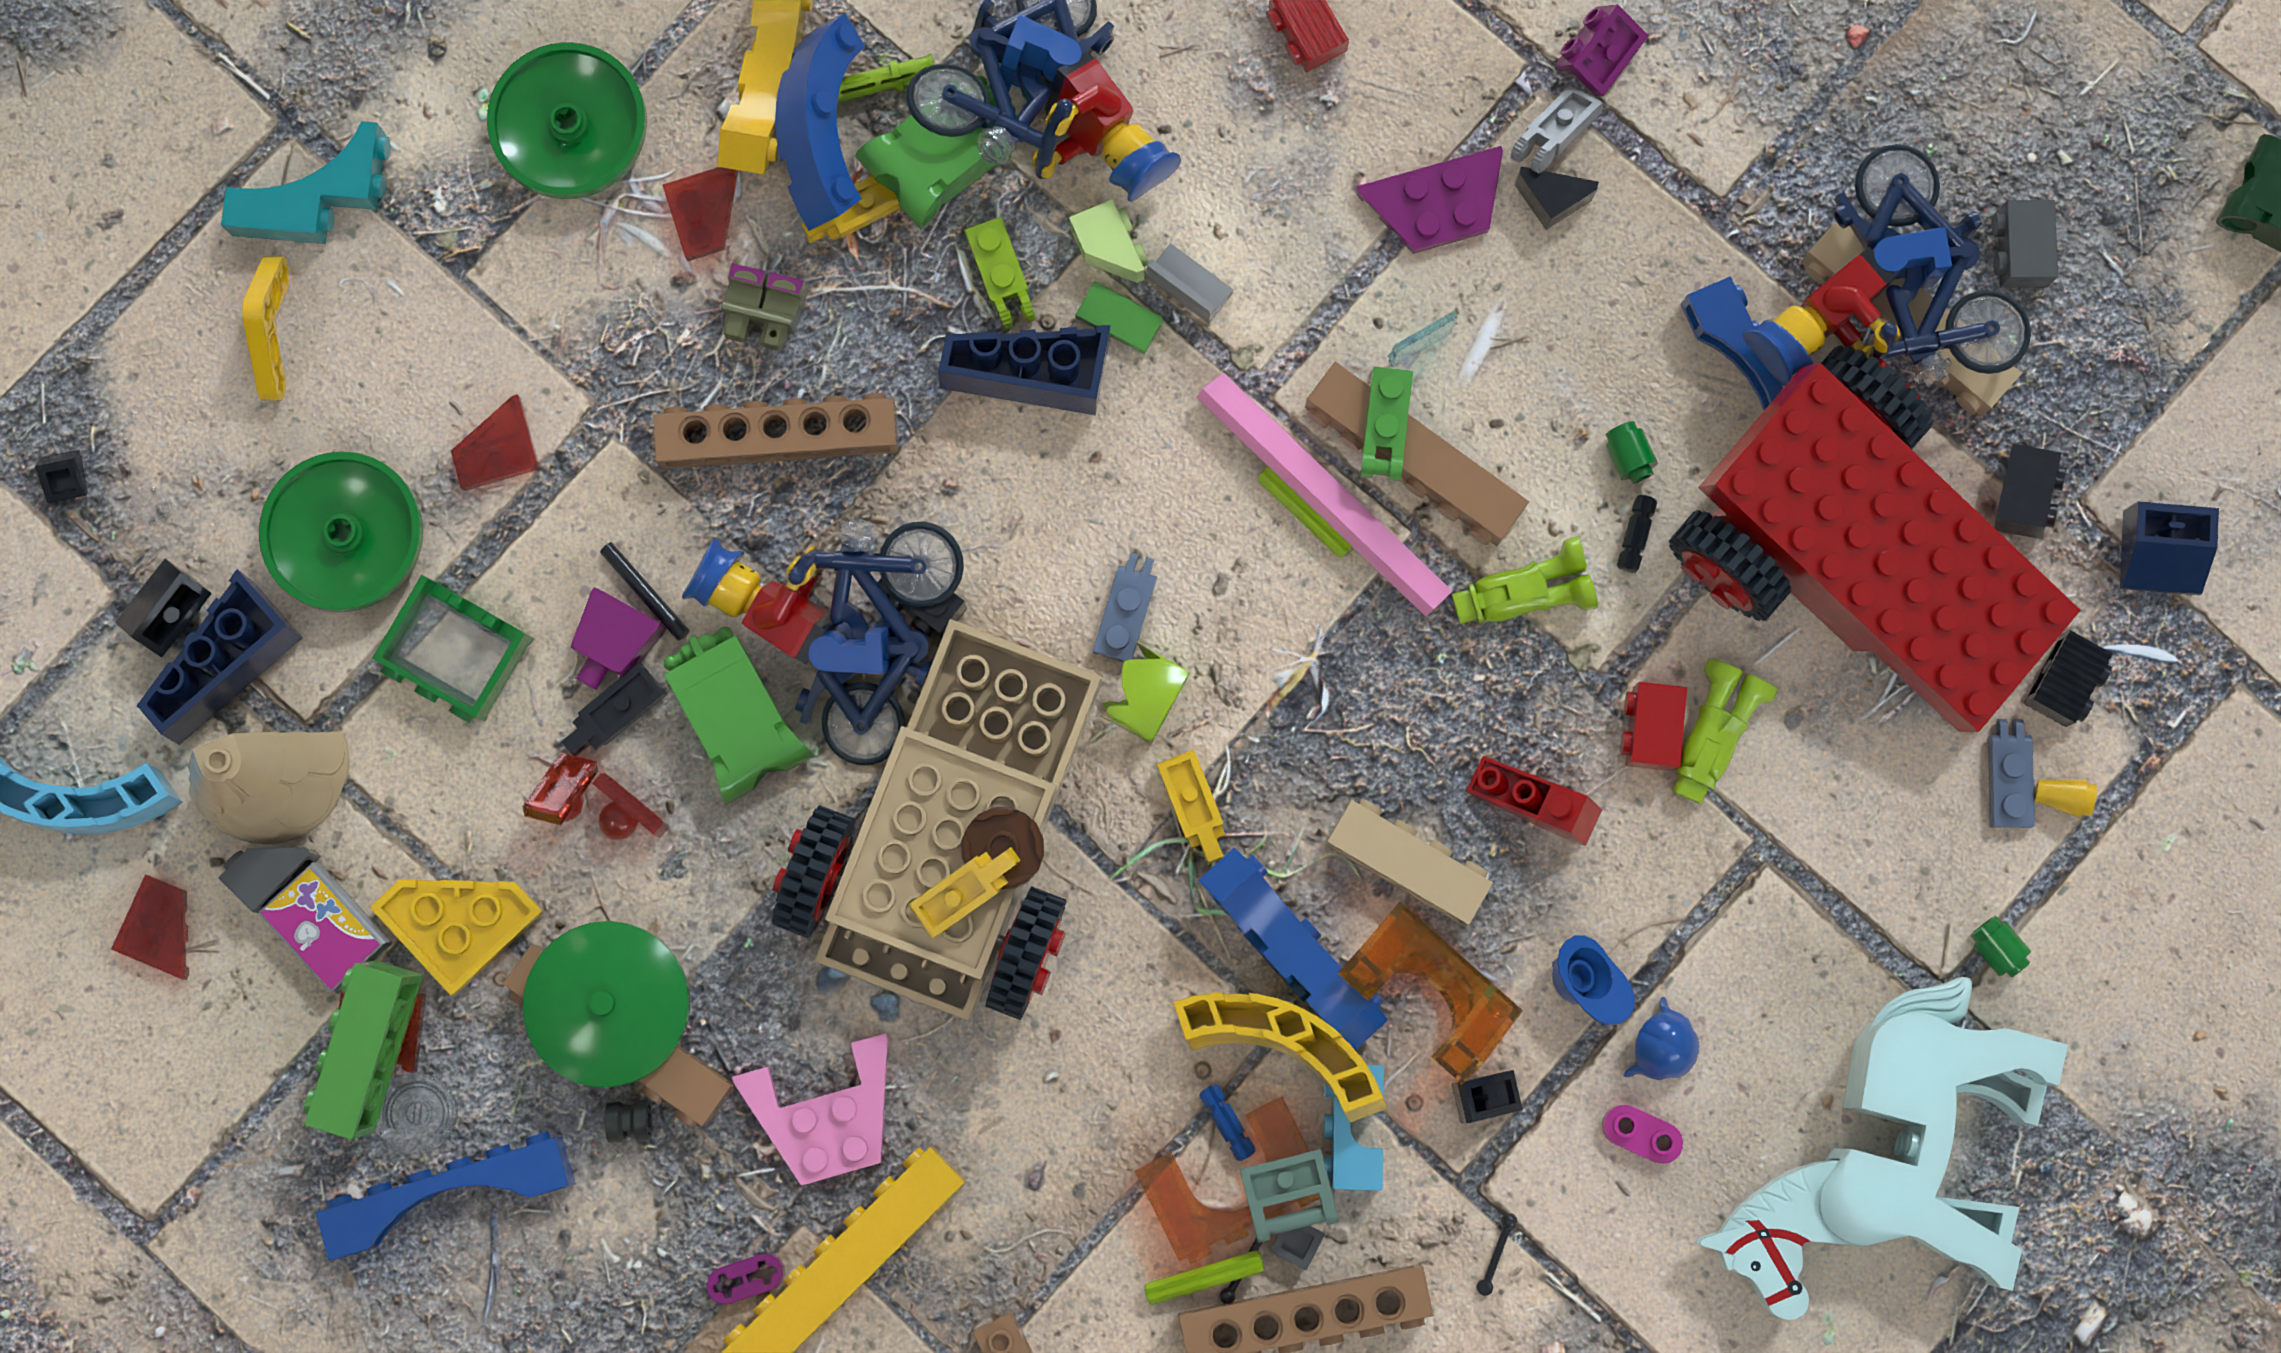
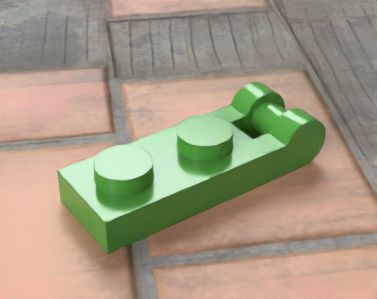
M1373 366L1360 477L1372 478L1373 474L1388 476V480L1401 481L1413 371ZM1376 449L1391 451L1390 460L1376 459Z

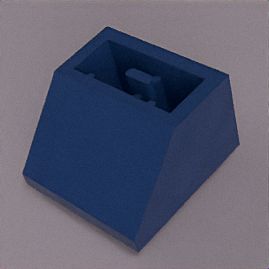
M2138 501L2123 510L2120 589L2202 595L2218 548L2219 508Z

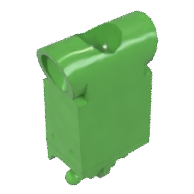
M977 76L988 91L990 105L996 107L987 79L984 76ZM956 80L951 83V85L958 88V91L969 95ZM942 91L918 109L926 120L942 128L955 129L970 124L952 115L944 116L940 114L938 106L940 100L943 99ZM1013 106L1015 116L1017 117L1016 108ZM911 115L895 127L892 133L878 136L864 144L856 152L855 157L878 183L896 194L899 207L922 230L934 218L942 204L949 202L1015 151L1016 147L1013 146L1008 149L1007 153H1000L990 142L989 136L992 133L982 128H978L964 136H941L922 127Z
M723 626L712 635L705 633L698 638L696 635L688 638L689 643L680 648L679 653L665 658L664 667L669 672L664 675L714 764L718 786L725 805L753 791L766 773L774 771L787 772L815 757L788 728L751 657L744 650L737 636H733L731 628Z

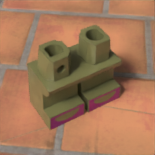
M731 263L727 294L721 306V310L725 315L723 334L727 339L746 342L750 324L763 327L760 345L767 349L782 351L788 334L795 335L808 294L805 281L772 272L768 276L766 271Z

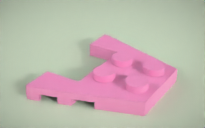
M887 1033L850 1043L861 1085L780 1108L769 1067L732 1077L734 1085L801 1186L882 1163L887 1049L889 1042Z

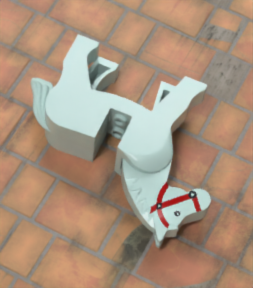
M1959 977L1938 986L1910 990L1897 996L1879 1011L1873 1021L1863 1027L1854 1041L1843 1108L1906 1125L1905 1132L1901 1131L1898 1134L1895 1143L1894 1154L1899 1156L1898 1161L1854 1149L1833 1148L1825 1161L1812 1162L1789 1170L1756 1190L1734 1209L1723 1223L1720 1231L1699 1237L1696 1243L1700 1246L1717 1250L1722 1269L1732 1270L1747 1278L1753 1286L1763 1308L1769 1314L1785 1320L1801 1317L1806 1313L1809 1306L1808 1292L1799 1282L1798 1276L1803 1266L1802 1247L1804 1243L1810 1241L1867 1246L1909 1236L1944 1258L1964 1263L1973 1268L1986 1280L1988 1285L2013 1291L2022 1249L2012 1244L2020 1207L1935 1197L1951 1154L1956 1124V1093H1968L1988 1100L2008 1115L2014 1123L2025 1126H2038L2047 1086H2059L2068 1045L2007 1028L1980 1031L1963 1029L1952 1025L1951 1023L1961 1020L1967 1013L1972 991V981L1968 977ZM2011 1070L2022 1071L2028 1076H2030L2033 1080L2016 1074Z

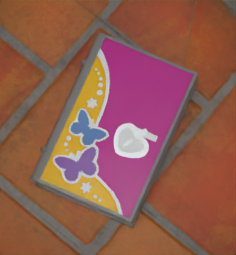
M320 862L310 864L258 912L330 993L335 992L339 994L341 992L344 975L349 968L353 969L354 963L374 961L392 944V941L379 928V924L373 922L336 881V877L331 876Z

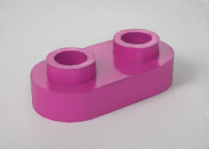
M1629 1105L1614 1106L1606 1112L1603 1118V1133L1611 1143L1652 1162L1670 1163L1678 1158L1682 1152L1683 1138L1680 1131L1674 1125ZM1622 1118H1628L1632 1123L1630 1132L1626 1134L1622 1133L1618 1128V1123ZM1660 1135L1667 1136L1670 1142L1669 1147L1664 1151L1659 1150L1656 1146V1140Z

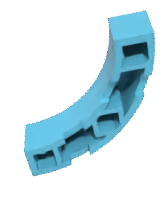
M0 756V812L41 829L70 834H100L119 831L153 820L183 803L163 773L148 763L123 776L99 783L100 785L73 788L49 785L27 779L14 770Z

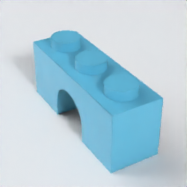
M1367 1065L1384 1097V1065ZM1324 1082V1097H1332L1331 1114H1324L1323 1127L1324 1139H1331V1155L1323 1156L1331 1189L1383 1190V1148H1366L1354 1140L1350 1130L1351 1122L1349 1123L1335 1094Z

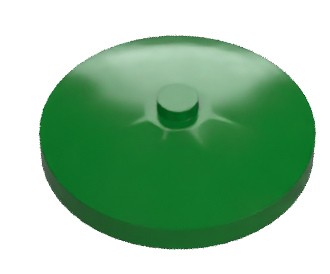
M561 42L536 48L521 56L506 69L499 78L490 97L487 110V130L490 144L496 157L515 181L542 196L556 199H577L597 194L609 188L630 170L637 160L645 141L647 113L643 96L636 81L620 61L609 53L591 45Z
M355 452L324 453L294 466L283 475L271 490L263 506L259 522L260 551L273 579L284 591L298 601L310 607L329 612L362 610L388 598L401 587L413 571L423 542L421 510L408 484L383 462Z
M614 921L584 924L565 932L551 942L531 968L523 995V1018L526 1032L541 1059L561 1076L576 1083L594 1087L624 1086L654 1073L677 1049L686 1031L690 1013V992L687 978L680 962L671 949L655 935L644 929Z

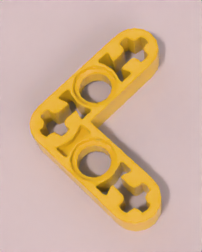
M264 256L261 259L242 304L243 325L257 394L261 401H282L286 390L285 372L274 321L289 287V265L284 256Z

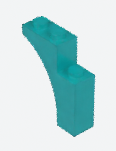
M361 121L352 139L334 159L316 172L300 180L269 188L226 187L221 226L234 237L326 244L327 232H332L334 226V212L330 206L377 210L378 200L384 197L386 180L384 174H382L383 160H388L390 155L389 137L386 136L377 122Z

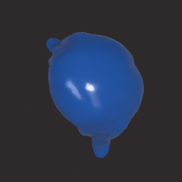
M1662 997L1660 1000L1662 1012L1653 1015L1640 1029L1635 1042L1636 1064L1624 1072V1077H1632L1639 1074L1654 1080L1681 1078L1696 1063L1700 1048L1699 1038L1693 1030L1689 1019L1683 1014L1671 1010L1665 997Z

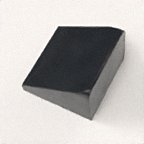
M80 450L40 458L35 465L47 503L86 496L88 494Z

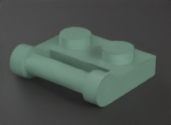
M1321 1149L1239 1169L1258 1243L1269 1241L1271 1235L1326 1222V1225L1339 1223ZM1319 1194L1320 1206L1265 1219L1263 1207Z

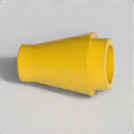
M2038 779L2034 802L2047 805L2077 818H2081L2082 815L2092 816L2097 797V785L2088 783V779Z

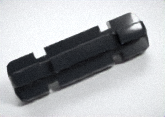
M1638 495L1635 498L1632 508L1634 515H1631L1622 544V547L1625 549L1620 552L1617 567L1623 571L1636 573L1640 568L1643 557L1640 553H1643L1652 524L1650 517L1654 515L1657 506L1655 498L1647 495Z

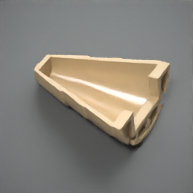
M277 731L232 733L192 750L188 765L190 772L189 795L204 818L217 829L233 838L254 844H278L297 839L319 826L337 806L336 801L341 794L344 784L346 785L349 775V749L345 734L340 732L277 733Z

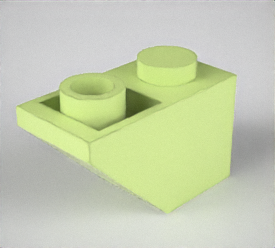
M1113 199L1069 217L1070 230L1086 264L1136 283L1144 280V267L1148 265V261L1140 243L1133 245L1128 232L1133 229L1124 208L1117 210Z

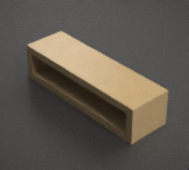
M1361 799L1358 804L1351 800L1325 846L1463 927L1468 926L1493 884L1492 881L1485 878L1488 872L1473 862L1466 861L1465 865H1462L1452 859L1450 856L1453 852L1437 841L1431 840L1428 845L1416 838L1415 835L1418 831L1405 822L1396 819L1395 823L1392 824L1380 817L1382 810L1371 802Z

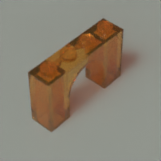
M1401 902L1380 922L1338 972L1346 982L1368 1001L1392 975L1397 973L1412 974L1430 983L1446 1001L1452 1018L1449 1034L1431 1057L1461 1084L1485 1063L1523 1012L1518 1005Z
M1283 1096L1244 1115L1265 1156L1266 1162L1310 1151ZM1172 1152L1135 1170L1179 1261L1187 1258L1189 1263L1192 1264L1212 1253L1210 1245L1222 1239L1229 1245L1249 1235L1246 1227L1253 1224L1249 1206L1247 1205L1235 1211L1223 1212L1203 1205L1192 1194ZM1319 1194L1263 1207L1265 1219L1285 1215L1283 1208L1295 1202H1298L1300 1208L1320 1199Z

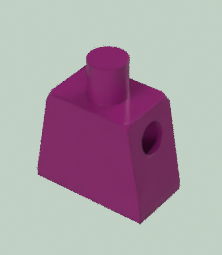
M593 587L571 644V648L575 652L587 658L575 679L597 691L608 670L622 677L643 660L663 636L666 628L660 622Z

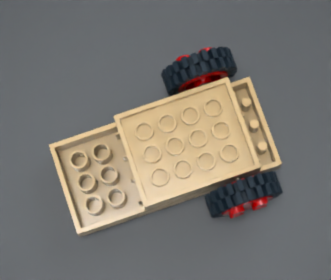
M950 619L907 728L903 726L900 728L843 874L842 871L849 852V846L852 843L856 820L819 805L808 819L806 828L803 831L795 830L788 847V852L792 853V857L786 869L780 868L774 881L772 891L777 892V903L773 909L772 924L805 938L811 937L813 931L818 926L819 920L821 921L835 889H837L825 918L829 922V926L815 962L969 1022L972 1020L999 951L998 963L992 978L985 1007L1021 1020L1034 993L1043 995L1051 974L1050 970L1045 969L1050 954L1058 956L1064 941L1065 931L1059 928L1067 902L1066 899L1031 886L1011 929H1008L1005 935L1024 885L1013 890H1001L933 939L908 904L964 865L961 841L968 825L978 814L993 807H1012L1026 813L1033 819L1043 836L1100 690L1102 676Z

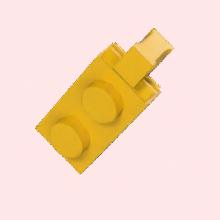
M871 175L854 184L862 198L839 217L808 231L803 222L801 223L802 230L809 243H813L828 235L831 241L839 237L843 238L901 209L896 194L878 183Z
M1193 749L1157 763L1158 771L1174 812L1191 849L1201 846L1208 865L1220 861L1224 856L1217 839L1225 836L1222 827L1224 823L1195 750Z
M1012 847L993 860L985 852L981 856L971 859L908 905L933 939L1000 892L1001 888L1008 883L1003 873L1021 860Z

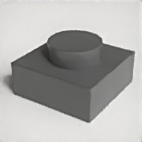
M1312 1226L1279 1233L1269 1251L1307 1271L1325 1233Z

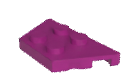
M1502 146L1363 184L1357 186L1356 193L1361 201L1365 200L1376 211L1379 219L1389 230H1393L1399 235L1400 241L1413 254L1486 234L1490 229L1503 149Z

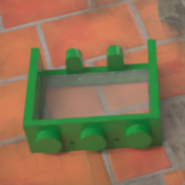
M421 575L372 659L383 665L380 672L389 678L402 683L405 677L417 684L414 692L434 703L440 697L452 704L449 712L470 723L473 717L486 721L487 714L524 651L535 638L439 583Z

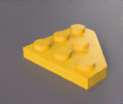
M399 879L369 907L450 996L454 997L545 913L517 882Z

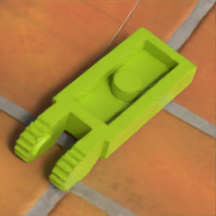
M1002 217L965 229L969 246L991 305H995L1004 331L1013 328L1011 314L1004 303L1006 300L1018 297L1023 317L1027 322L1036 320L1027 294L1029 293L1028 287Z

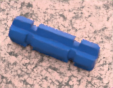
M1213 1084L1202 1090L1199 1097L1206 1109L1210 1108L1212 1112L1210 1116L1224 1140L1230 1142V1150L1236 1160L1243 1161L1253 1155L1256 1151L1249 1136H1244L1243 1132L1245 1130L1230 1104L1224 1102L1223 1098L1225 1096L1217 1084Z

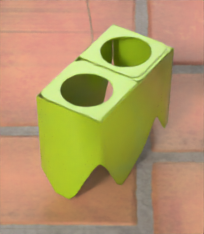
M1136 642L1145 659H1129L1123 663L1122 688L1127 699L1121 702L1107 701L1103 705L1108 715L1113 719L1106 720L1152 744L1190 672Z

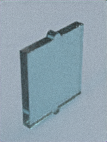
M1452 311L1395 344L1391 353L1387 355L1391 367L1397 366L1449 336L1453 328L1458 324V317L1455 312Z

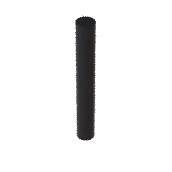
M612 542L606 544L600 550L601 555L677 641L683 639L690 632L686 625Z

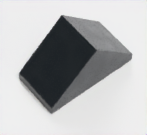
M1522 166L1515 182L1516 188L1546 230L1591 202L1599 184L1598 181L1547 171L1537 173L1531 168Z
M1514 1070L1451 1083L1461 1124L1473 1123L1523 1110Z

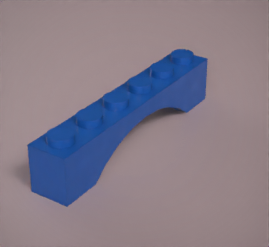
M1731 276L1688 294L1680 305L1696 339L1716 349L1733 362L1748 379L1764 411L1781 392L1783 386L1766 369L1743 340L1742 334L1745 330H1756L1759 327V323L1756 320L1752 321L1746 310L1748 301L1744 290L1740 285H1735Z
M544 1132L526 1138L527 1146L511 1151L509 1144L485 1151L487 1159L471 1163L470 1157L461 1158L446 1163L447 1171L432 1176L431 1170L427 1169L406 1176L408 1184L392 1188L391 1182H386L367 1188L368 1196L353 1201L351 1194L326 1201L328 1209L316 1212V1217L328 1260L341 1259L379 1247L389 1231L410 1210L425 1200L447 1190L465 1186H491L511 1190L530 1198L575 1185L576 1182L563 1137L551 1138L549 1132Z

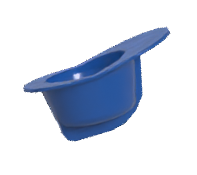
M1575 935L1567 939L1559 949L1558 958L1552 962V980L1556 992L1564 1000L1572 1004H1579L1589 1016L1600 1023L1618 1025L1627 1020L1634 1010L1635 997L1632 986L1626 976L1594 939L1585 935Z

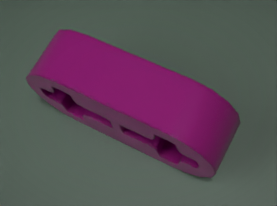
M759 1254L713 1271L707 1280V1292L713 1301L722 1305L765 1293L781 1284L785 1276V1266L782 1260L774 1254ZM765 1260L767 1266L775 1265L777 1273L771 1276L772 1283L766 1284L764 1278L753 1281L749 1279V1273L760 1269V1261ZM726 1273L728 1279L742 1276L744 1284L732 1288V1296L727 1297L724 1291L717 1292L715 1284L721 1282V1274Z

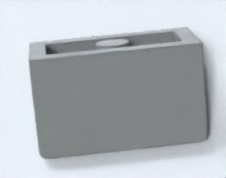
M1171 243L1156 262L1151 260L1147 265L1146 278L1207 323L1213 320L1233 294V289Z

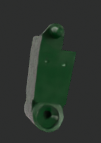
M2263 134L2259 137L2245 164L2243 185L2230 192L2217 217L2216 223L2218 226L2232 232L2252 234L2254 239L2281 252V139L2273 135Z

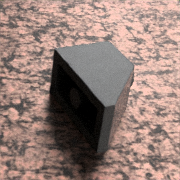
M306 847L247 848L244 852L242 850L236 852L226 861L223 866L225 871L218 879L252 912L258 913L310 864L316 862L321 855L317 851Z

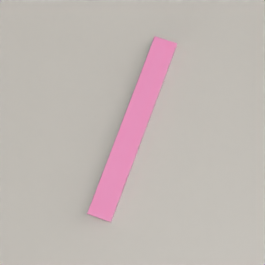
M1222 373L1197 395L1198 400L1424 616L1427 617L1453 592L1225 373Z

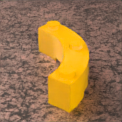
M753 0L750 26L757 27L756 38L753 40L752 49L746 50L737 88V92H739L738 100H740L739 105L731 104L727 117L720 128L718 167L764 175L770 162H777L779 154L776 139L775 112L780 80L783 72L789 69L793 59V51L802 41L806 11H812L814 0Z
M1222 992L1191 996L1173 1002L1185 1039L1193 1051L1208 1046L1230 1043L1253 1044L1272 1048L1297 1059L1313 1070L1335 1094L1349 1123L1388 1109L1380 1088L1362 1057L1333 1027L1318 1016L1297 1005L1260 994H1223Z

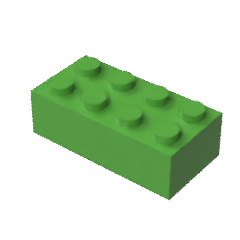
M380 961L354 963L353 969L349 968L341 985V992L345 993L341 1008H337L334 1011L329 1023L328 1031L333 1033L328 1049H323L317 1061L316 1072L320 1073L316 1088L310 1090L304 1103L303 1112L307 1114L305 1126L351 1140L375 1133L424 976L423 974Z

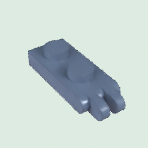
M1132 552L1127 567L1118 566L1093 648V654L1123 663L1134 657L1137 647L1136 642L1139 640L1157 580V576L1150 574L1154 559L1146 557L1142 572L1135 570L1139 555Z
M1997 719L1996 735H1989L1990 827H2035L2032 736L2024 735L2023 719H2013L2012 735H2008L2007 719Z

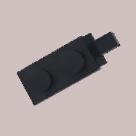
M640 662L578 712L579 716L572 722L577 729L561 742L574 757L590 745L595 750H598L603 745H607L668 694Z

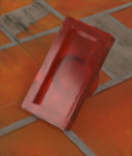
M560 753L523 804L524 816L557 825H562L563 822H570L579 816L584 803L582 794L598 773L597 761Z
M605 772L600 773L592 783L613 801L602 808L598 818L601 832L609 839L619 841L627 839L635 832L638 822L658 838H661L668 830L669 824Z

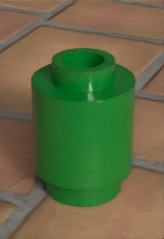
M1634 421L1621 424L1606 433L1608 440L1606 447L1621 480L1630 479L1632 484L1648 479L1654 474L1652 469L1657 466V459L1643 429L1637 428Z
M1996 915L1984 922L1970 935L1976 942L1974 948L1998 976L2007 973L2012 978L2030 964V961L2026 958L2031 953L2029 947L2006 921L2001 922Z

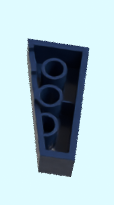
M1111 325L1096 326V329L1077 330L1076 327L1060 328V331L1036 332V329L1020 330V333L999 334L998 332L946 334L938 370L940 389L1096 416L1110 342Z
M238 569L228 580L231 584L220 599L216 597L206 610L209 614L196 632L191 631L182 643L184 648L173 663L168 662L137 704V707L158 732L178 745L182 744L303 638L257 584Z

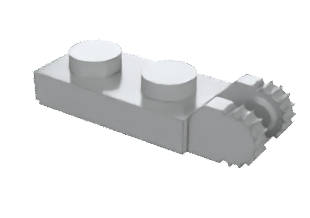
M1569 86L1527 127L1526 132L1515 142L1510 158L1521 163L1531 153L1536 144L1541 149L1533 157L1531 169L1537 173L1544 172L1550 166L1555 155L1559 156L1602 113L1603 102Z

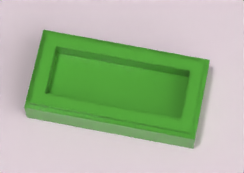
M1096 281L1093 282L1075 314L1076 319L1095 329L1096 326L1111 325L1110 337L1144 355L1164 321V318Z

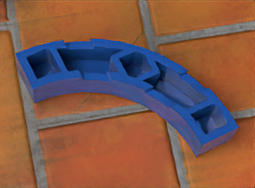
M845 13L814 29L799 43L792 53L793 59L789 69L782 74L777 94L775 122L780 162L786 160L792 181L788 189L808 231L839 217L862 199L847 170L837 128V102L843 76L851 61L865 48Z
M1234 847L1198 881L1217 905L1236 922L1238 930L1303 1002L1306 1001L1320 1019L1339 1032L1354 1050L1358 1049L1388 1021L1379 1008L1383 1000L1368 984L1361 988L1317 941L1321 937L1319 931L1306 918L1300 922L1264 879L1268 871L1252 854L1246 859Z

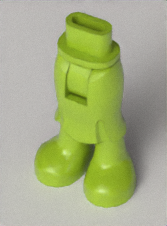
M1574 536L1564 540L1559 554L1539 563L1532 561L1530 564L1518 569L1485 576L1475 582L1474 585L1473 583L1467 584V590L1451 594L1459 623L1464 624L1477 620L1479 625L1483 624L1484 620L1485 622H1500L1532 611H1549V607L1574 604L1582 610L1598 608L1595 587L1589 574L1547 588V580L1586 572L1587 563L1579 537Z
M1708 658L1704 667V673L1711 682L1710 690L1705 704L1699 707L1698 719L1683 745L1680 768L1675 771L1679 776L1672 789V792L1701 805L1708 789L1714 790L1716 783L1726 772L1737 743L1742 734L1748 730L1747 723L1760 704L1771 703L1778 692V689L1756 676L1746 674L1731 713L1724 711V707L1737 686L1743 671Z

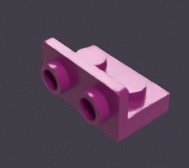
M1618 4L1597 6L1592 9L1584 18V27L1578 35L1564 44L1560 51L1562 56L1555 64V67L1560 72L1571 71L1596 97L1606 94L1649 36Z

